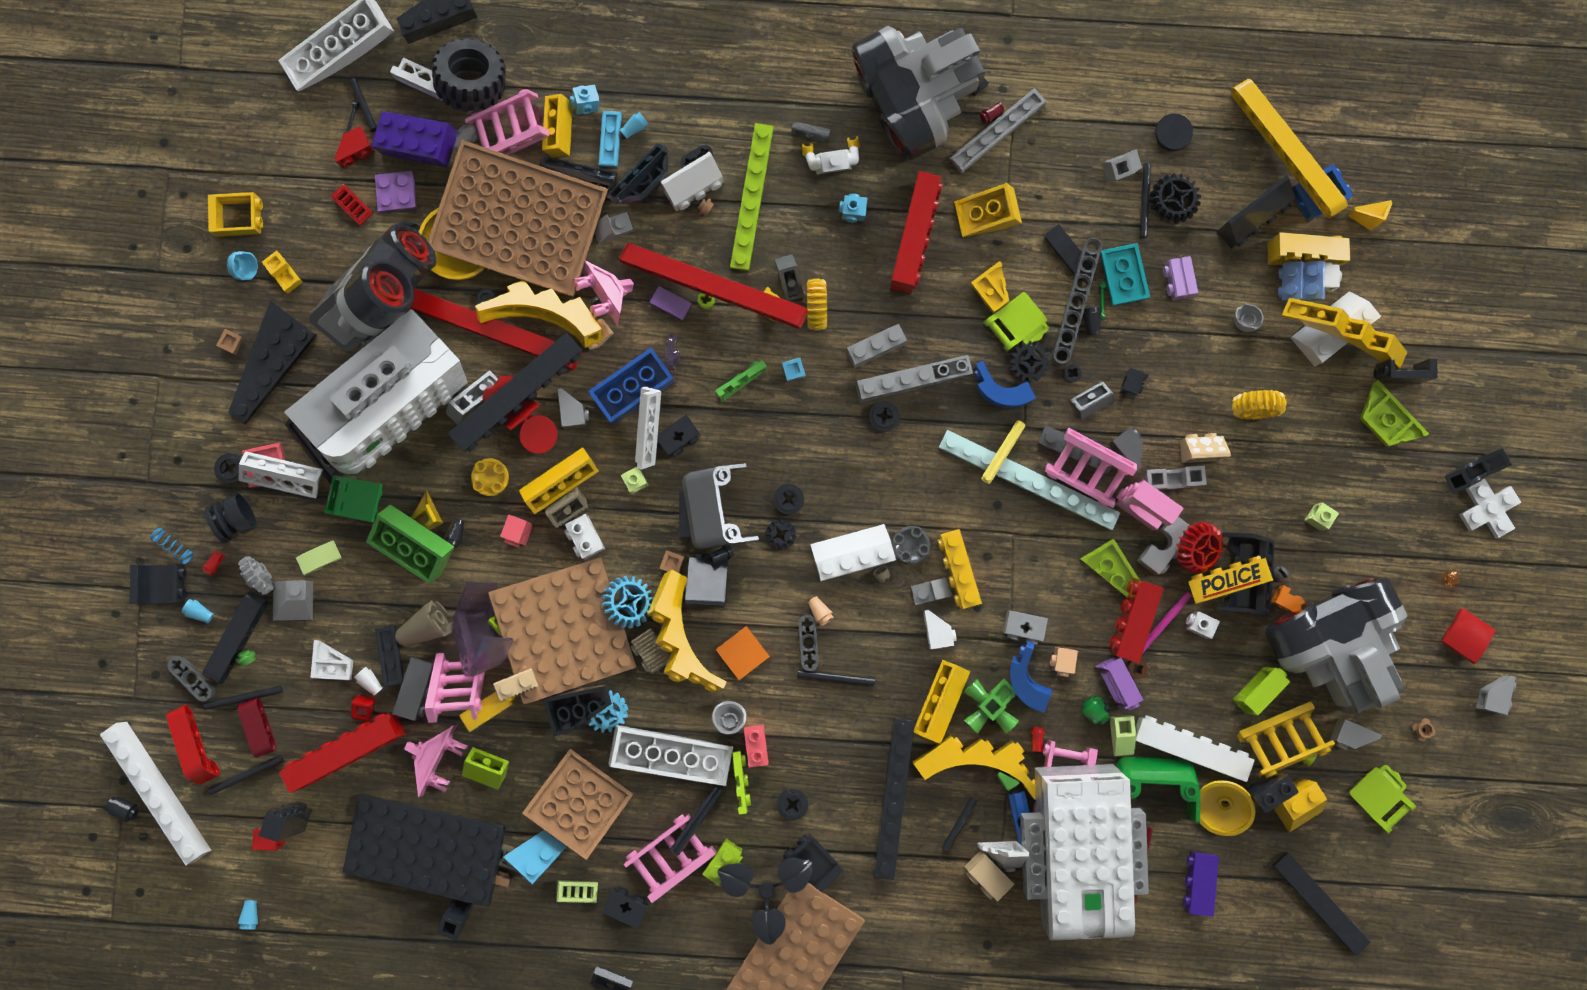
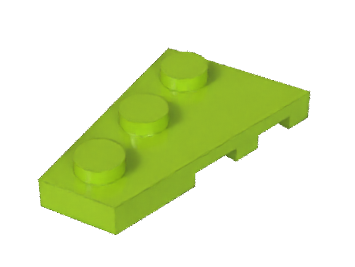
M1114 539L1080 558L1126 597L1129 594L1126 592L1129 581H1132L1133 577L1139 579Z
M741 750L733 751L735 780L737 781L736 792L740 806L738 811L739 814H746L748 806H751L750 794H746L745 786H749L748 775L743 772V767L746 766V757L741 755Z

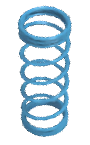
M162 528L156 529L151 534L150 539L157 541V545H163V550L169 549V554H175V559H180V563L186 564L192 559L194 553L189 549L185 551L182 557H176V554L183 548V545L175 553H170V549L176 545L177 540L171 544L170 548H164V544L171 539V536H168L164 543L158 544V540L165 534Z

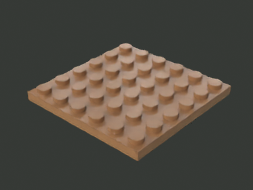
M601 557L488 592L514 675L531 668L538 684L537 688L520 694L523 705L636 668L625 630L621 628V622L615 626L614 618L609 621L610 613L604 614V611L608 608L601 605L607 602V600L602 599L603 595H608L604 591L605 588H610Z

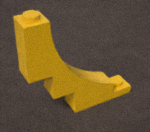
M1289 298L1282 313L1284 318L1301 321L1305 326L1328 333L1360 348L1379 363L1394 359L1395 368L1400 369L1406 357L1407 351L1395 335L1375 331L1369 322L1350 318L1344 309Z

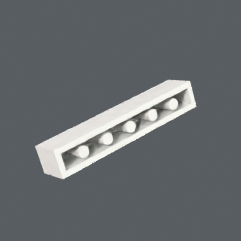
M1147 715L1145 719L1138 718L1135 726L1136 741L1236 779L1248 781L1254 759L1249 758V753L1240 750L1235 753L1230 751V746L1219 743L1218 746L1211 744L1212 740L1203 736L1200 739L1193 737V732L1182 729V732L1174 730V725L1166 722L1163 725L1156 723L1157 719Z

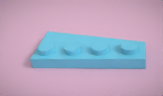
M543 830L505 855L503 859L533 885L567 847Z

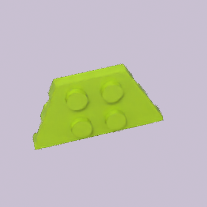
M1379 380L1373 382L1360 419L1386 447L1421 438L1429 434Z

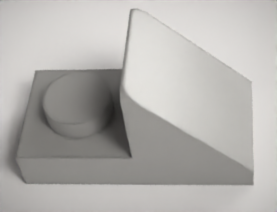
M627 212L611 218L607 214L598 220L595 230L598 244L634 231Z
M948 577L910 586L915 605L952 596Z

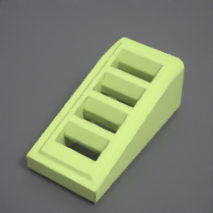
M557 880L556 901L597 903L598 882ZM563 886H567L566 896H563ZM571 886H575L574 897H571ZM580 886H583L582 897H579ZM588 886L591 887V896H590V898H587V887H588Z

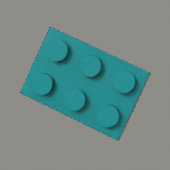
M1138 243L1101 250L1100 258L1111 305L1117 306L1149 299L1150 294Z

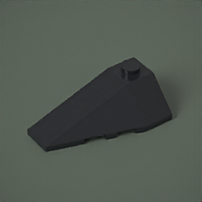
M606 685L570 689L543 699L554 736L571 733L612 704Z

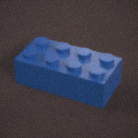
M649 348L588 392L614 426L639 408L641 388L648 387L662 392L675 383V381L654 350Z

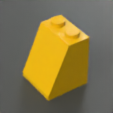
M1298 778L1293 783L1299 792L1274 808L1288 832L1293 831L1323 812L1327 798L1317 782Z

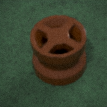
M1140 660V663L1128 661L1126 663V668L1132 678L1141 679L1147 674L1148 667L1144 661Z

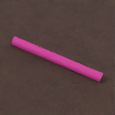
M1186 591L1148 635L1143 653L1191 599L1192 594Z

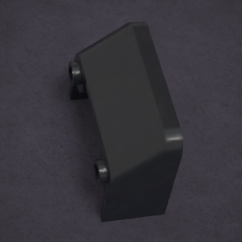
M1222 533V537L1230 539L1228 540L1227 548L1232 555H1235V563L1241 561V564L1244 565L1249 563L1248 559L1260 556L1261 559L1266 558L1273 578L1275 547L1272 539L1253 533ZM1273 581L1228 594L1224 598V607L1217 606V610L1229 613L1268 616L1271 611Z

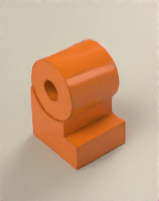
M1285 585L1278 586L1271 604L1287 612L1302 611L1301 605L1305 603L1303 598L1289 594L1291 589Z

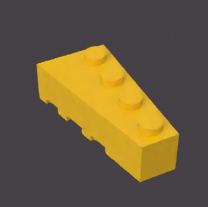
M1279 233L1267 243L1268 265H1283V263L1297 261L1304 263L1324 261L1332 262L1333 265H1344L1350 261L1349 238H1342V236L1328 237Z

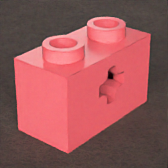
M508 515L500 537L505 538L504 542L519 547L522 544L526 546L534 524Z
M764 724L744 727L748 766L768 765Z

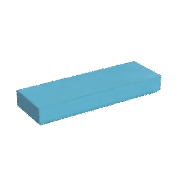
M603 111L599 167L618 168L621 112Z

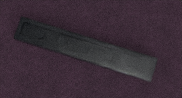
M1288 852L1283 854L1273 864V867L1354 955L1357 956L1371 943Z

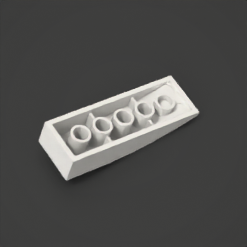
M357 0L280 58L279 62L295 89L299 92L346 67L391 35L394 30L375 0Z
M616 725L608 764L610 767L726 786L733 747Z

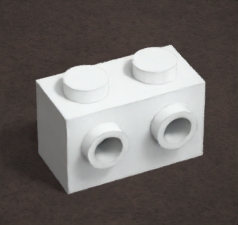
M587 514L565 524L567 528L564 530L569 540H573L575 544L573 549L578 558L582 557L585 560L605 550Z

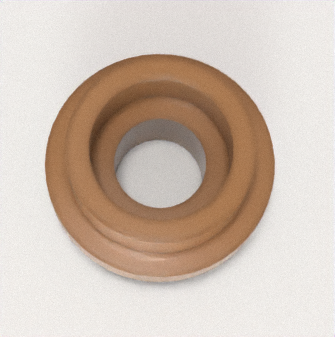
M710 198L707 201L705 199L702 200L698 206L700 210L698 214L706 216L714 205Z

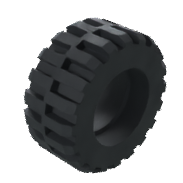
M458 38L454 39L452 43L450 41L444 44V48L440 47L436 51L437 54L432 59L433 87L436 95L446 105H451V108L455 110L462 109L463 112H479L480 109L485 110L490 105L494 106L502 98L506 86L505 64L502 56L499 55L495 48H491L490 44L482 43L479 39L470 40V38H464V40H460ZM464 70H472L484 76L476 80H463L456 77L455 74Z

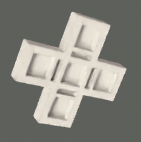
M1481 479L1474 483L1473 486L1466 488L1475 506L1459 515L1469 531L1486 523L1494 537L1500 538L1515 529L1505 513L1521 503L1512 486H1508L1494 494L1487 481Z

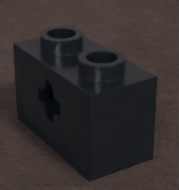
M686 414L659 433L657 440L669 457H676L684 451L683 448L688 444L692 446L698 442V437L701 435ZM676 434H679L680 436L683 435V436H682V439H683V440H682V441L676 440V436H675V435H676Z
M614 887L602 913L638 929L649 906V903L646 902L647 899L640 895L634 897L628 894L629 891L625 888ZM626 902L630 903V908H628L627 910L624 909L623 905Z

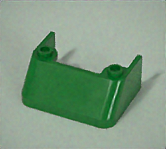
M1122 756L1116 760L1115 766L1130 780L1131 799L1139 796L1141 783L1180 785V795L1184 800L1188 801L1187 818L1194 822H1200V787L1194 766L1190 761L1185 759Z

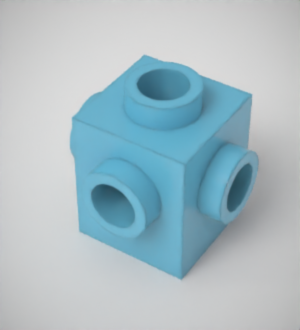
M595 85L573 88L570 103L572 108L575 107L577 115L599 111V97Z
M858 194L845 195L844 201H840L839 212L843 213L842 219H846L847 222L851 223L864 221L867 198L860 197Z

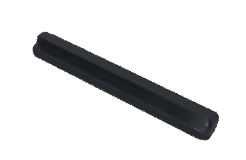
M714 787L674 842L670 848L674 855H680L721 797L723 792L719 788Z

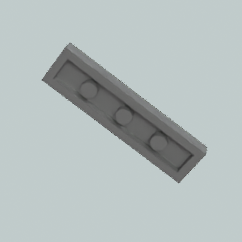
M1044 426L1037 444L1060 454L1067 443L1064 440V433L1049 426ZM1079 447L1073 448L1068 458L1079 462L1084 454L1083 449ZM1096 456L1090 457L1086 466L1097 470L1101 463L1100 458ZM1112 465L1106 468L1104 474H1109Z

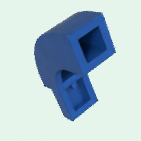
M983 361L974 366V376L977 381H981L975 388L989 403L1001 408H1018L1036 399L1028 382L1014 388H1004L993 381Z
M1027 641L1025 647L1021 646L1018 657H1013L1010 679L1015 693L1026 705L1045 713L1052 689L1041 686L1031 679L1028 673V663L1035 644Z

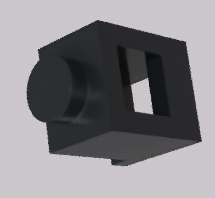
M1130 368L1125 374L1119 392L1124 394L1125 398L1134 400L1138 393L1141 394L1145 384L1142 381L1146 380L1149 374Z

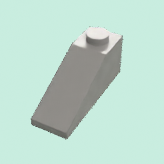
M489 370L448 403L446 414L458 425L483 404L482 397L485 388L493 386L498 378Z

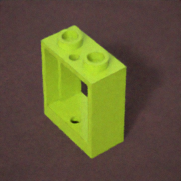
M1263 667L1232 701L1245 714L1258 716L1290 681L1286 678L1287 674L1282 669Z

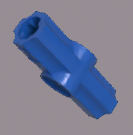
M1024 790L1008 794L1013 825L1015 826L1018 843L1021 846V827L1018 825V820L1021 818L1020 813H1030Z

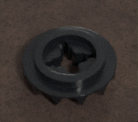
M878 402L870 410V423L881 432L892 430L899 422V411L890 402ZM884 409H886V415L892 418L886 419L884 424H882L883 421L879 415H882Z
M226 453L220 456L214 465L216 477L224 483L232 484L238 482L239 463L242 458L234 453ZM228 464L235 465L233 473L226 472L229 469Z
M793 484L780 486L774 494V504L777 510L783 514L791 515L798 512L804 504L802 490ZM783 493L788 496L796 494L792 499L794 506L789 502L782 505L786 500Z
M779 519L767 526L765 537L772 548L784 550L794 543L796 531L789 521ZM776 527L781 531L788 530L784 534L785 542L780 537L773 539L777 535Z
M788 789L779 796L777 808L780 815L785 819L798 820L806 814L808 800L802 791ZM787 798L791 799L792 801H795L799 798L796 804L797 809L799 811H797L793 807L786 810L789 806Z

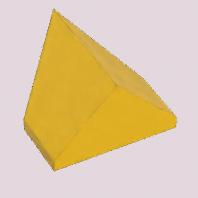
M1392 201L1354 207L1348 212V217L1371 231L1386 220L1392 206Z
M426 490L410 518L431 530L443 524Z

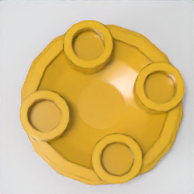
M488 458L476 462L471 474V480L474 490L482 495L495 496L506 488L509 475L506 466L501 461Z

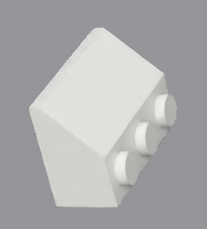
M708 152L662 180L661 183L664 194L675 211H678L679 209H686L692 201L704 198L710 190L715 191L720 188L723 183V176L713 156Z

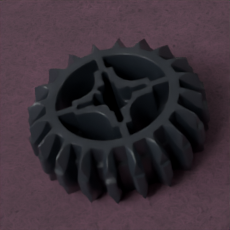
M1172 173L1171 177L1167 174L1163 179H1158L1157 184L1153 185V190L1150 192L1152 198H1150L1149 203L1154 204L1151 210H1157L1155 216L1160 214L1162 216L1161 221L1167 218L1168 224L1174 220L1176 225L1180 220L1184 223L1187 221V218L1191 219L1193 217V213H1197V207L1201 205V202L1198 201L1201 198V194H1197L1200 190L1199 187L1194 188L1196 181L1189 182L1190 176L1183 179V173L1178 177L1175 173ZM1166 188L1167 197L1165 200H1162V190ZM1174 196V198L1176 197L1177 199H1178V198H1180V199H1179L1178 201H1176V200L1171 199V198ZM1186 197H1188L1189 204L1188 208L1185 210L1183 207L1185 205L1183 200Z

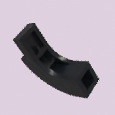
M1500 448L1450 471L1444 478L1454 494L1473 486L1475 482L1493 473L1512 466V463L1504 448Z
M452 899L447 911L442 916L437 934L457 940L474 904Z

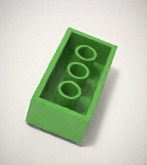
M389 505L377 514L366 543L428 584H431L443 573L454 549L453 545L392 505Z

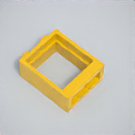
M254 192L208 195L209 232L215 237L260 235L261 228H263V220L260 210L263 208L262 200ZM251 203V227L223 228V205Z

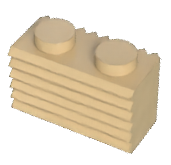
M531 668L493 683L500 702L506 701L507 698H514L515 695L518 696L522 692H529L530 689L533 690V688L538 686Z

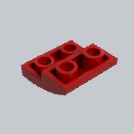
M1462 608L1458 610L1453 624L1447 627L1441 643L1472 664H1476L1488 647L1496 630Z

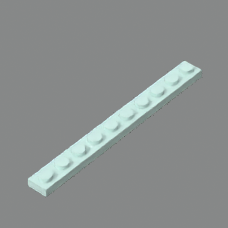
M949 430L946 431L939 445L940 449L983 470H987L996 455L995 452ZM1007 458L996 473V476L1109 530H1113L1120 515V512L1105 507L1099 502Z

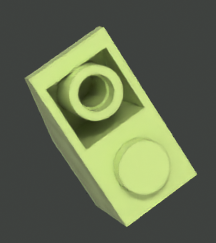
M1134 716L1110 717L1114 756L1133 755L1136 742Z

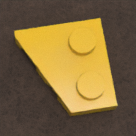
M1000 261L970 284L993 314L1009 302L1008 292L1005 287L1006 282L1002 272V263Z

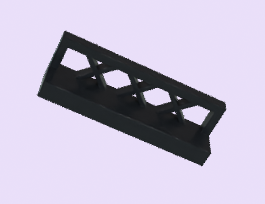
M544 157L539 165L579 180H586L588 183L597 186L600 184L609 185L608 193L613 189L614 183L617 180L618 172L550 157Z

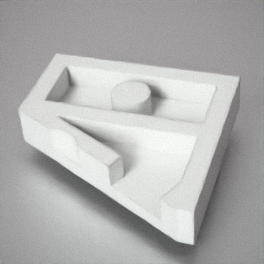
M314 640L311 678L352 680L353 660L325 643Z

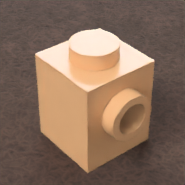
M1055 647L1054 655H1051L1050 658L1052 671H1057V675L1069 677V673L1075 674L1078 651Z

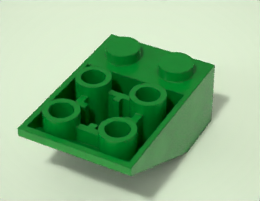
M333 476L324 513L374 523L378 513V502L382 496L383 484Z

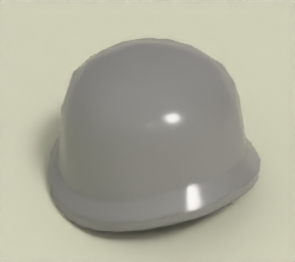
M725 701L718 704L712 714L713 724L716 729L727 735L740 731L745 725L747 718L745 709L733 701Z

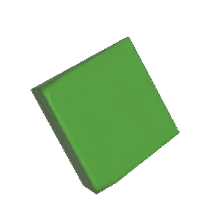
M998 770L995 772L1004 789L1008 791L1020 783Z

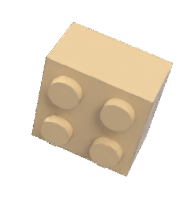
M981 850L964 866L968 871L966 875L976 886L980 883L982 885L980 889L990 900L994 897L999 901L1014 885Z

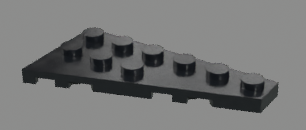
M271 300L228 413L245 425L317 336Z

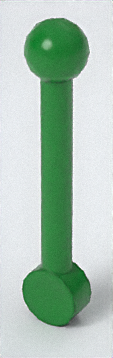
M1105 281L1099 283V288L1101 289V320H1104L1106 317L1104 314V289L1107 286Z

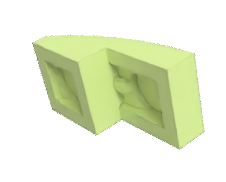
M334 540L296 557L303 575L319 570L323 566L341 559Z

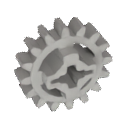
M246 556L239 561L238 564L242 571L240 574L250 588L257 589L263 595L273 590V582L270 580L272 576L262 562L259 563L250 556Z

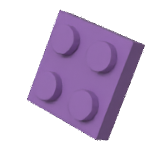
M412 171L375 175L377 209L379 213L417 209L415 180Z

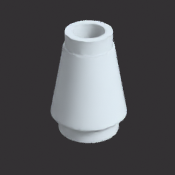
M367 667L354 677L357 680V684L373 695H376L383 688L372 670H369Z

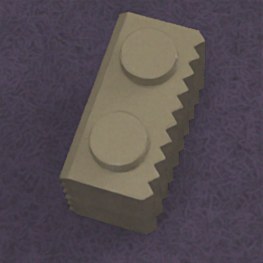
M576 486L545 507V513L553 525L558 528L562 526V523L565 524V521H568V519L581 513V510L587 509V500Z
M652 628L632 640L633 645L631 649L636 656L640 655L644 661L641 664L647 673L651 671L654 674L667 665L670 655L668 652L663 651L660 648L661 646L655 644L658 637Z

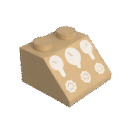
M1217 433L1205 434V437H1198V434L1186 435V438L1180 440L1182 463L1215 462L1231 457L1224 437L1217 436Z

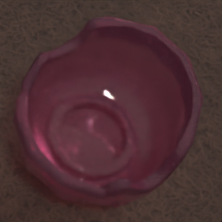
M531 104L537 125L541 126L544 114L540 107L536 104ZM520 106L516 116L520 128L526 131L530 126L524 106Z

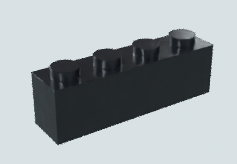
M296 801L295 803H289V805L267 811L258 836L279 842L305 832L312 809L308 808L306 803Z

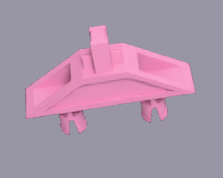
M585 261L584 277L573 279V286L576 287V291L589 286L593 288L602 303L590 306L591 314L594 313L593 317L596 318L608 313L618 327L622 297L632 292L634 283L631 279L617 280L615 275Z
M458 725L450 727L425 743L419 742L417 745L407 742L404 750L412 753V758L415 760L418 797L424 795L429 785L443 793L447 790L441 784L449 785L450 781L435 775V770L446 750L454 752L461 757L464 755V752L458 748L467 749L468 745H464L452 737Z

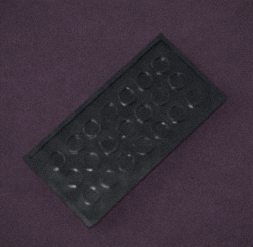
M359 794L342 873L488 907L491 905L506 825Z

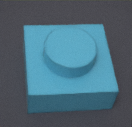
M801 358L782 362L787 382L806 377Z

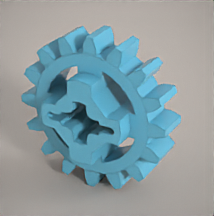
M611 690L609 695L612 704L596 715V717L600 718V721L595 717L588 720L589 726L593 725L595 731L600 728L602 733H604L605 729L612 732L613 727H616L619 723L624 724L623 718L628 717L626 712L628 707L625 704V699L620 698L619 693L613 696ZM613 702L616 703L619 706V708H617V706H613Z

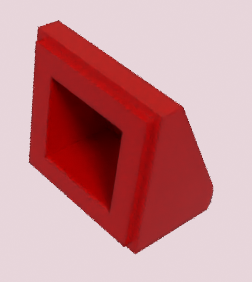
M356 695L352 701L351 718L370 722L375 698Z

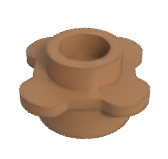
M1424 718L1420 723L1412 725V730L1418 735L1417 739L1419 741H1425L1426 738H1430L1436 733L1429 719Z

